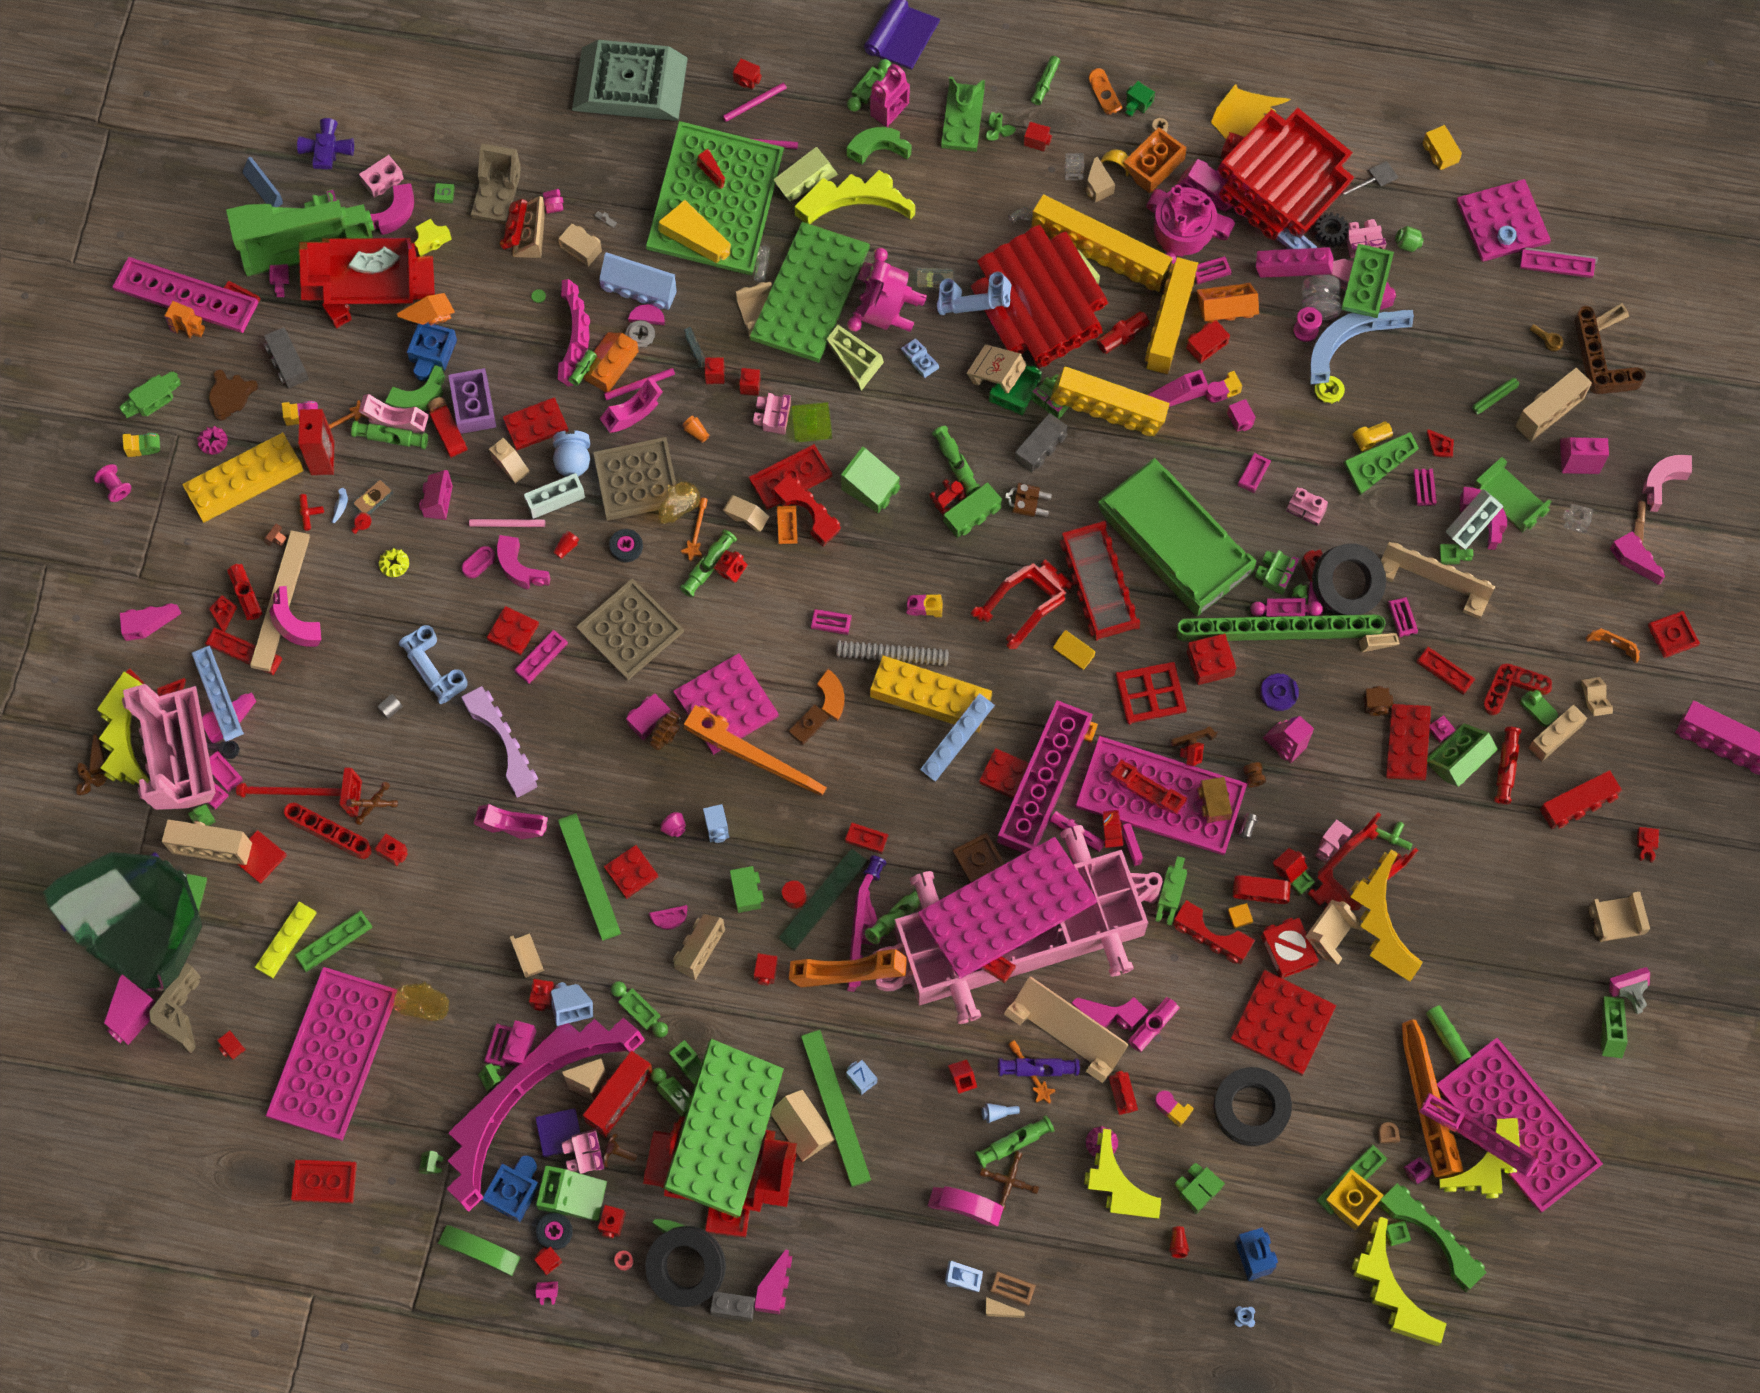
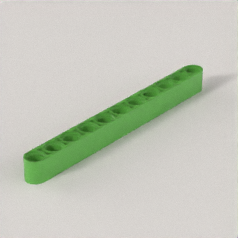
M1380 615L1183 619L1178 624L1176 635L1179 640L1184 642L1198 641L1221 634H1226L1228 641L1363 638L1365 635L1382 634L1385 627V619ZM1357 624L1361 628L1355 629L1352 625ZM1371 624H1377L1380 628H1373ZM1320 625L1323 629L1318 630L1314 626ZM1333 625H1339L1342 629H1336ZM1263 626L1266 630L1260 631L1257 627ZM1282 626L1285 630L1280 631L1276 627ZM1295 626H1302L1304 630H1298ZM1205 627V628H1207L1209 631H1208V632H1203V631L1200 630V628ZM1225 627L1228 631L1222 632L1219 628ZM1238 627H1245L1247 631H1240ZM1187 628L1190 632L1185 633L1181 629Z

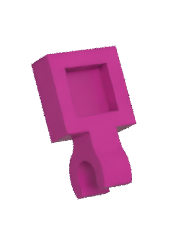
M288 264L269 265L270 284L275 285L277 297H284V284H289Z

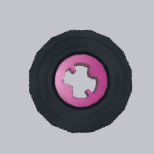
M621 529L615 532L610 539V552L618 561L632 562L642 553V538L634 530ZM623 543H629L630 548H623Z
M550 1213L539 1221L536 1227V1236L544 1248L548 1249L551 1246L553 1250H559L570 1242L573 1236V1228L570 1221L564 1215ZM553 1227H557V1230L560 1231L555 1237H552V1234L549 1232L550 1229L553 1230Z

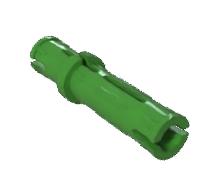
M1051 56L1049 58L1043 75L1035 86L1036 90L1031 98L1032 103L1036 105L1042 104V100L1045 94L1048 93L1051 80L1060 64L1058 57Z

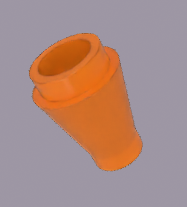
M693 415L682 425L685 428L684 431L697 438L701 443L705 442L710 436L699 419Z

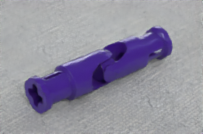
M999 1058L997 1063L998 1076H1003V1074H1015V1076H1062V1074H1074V1076H1078L1080 1070L1078 1058L1074 1060H1062L1061 1058H1016L1015 1060H1003ZM1043 1064L1049 1065V1067L1044 1070Z

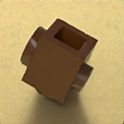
M1383 686L1366 688L1363 694L1365 713H1370L1371 716L1388 714L1390 706H1393V695L1389 693V688H1383Z

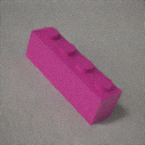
M1330 247L1257 251L1256 269L1260 278L1327 275L1333 272V255Z

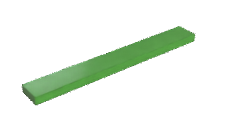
M818 1030L802 1035L801 1038L851 1186L854 1187L869 1182L871 1178L821 1031Z

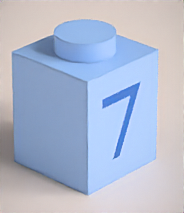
M863 1060L859 1063L855 1061L847 1068V1078L861 1095L877 1083V1077Z

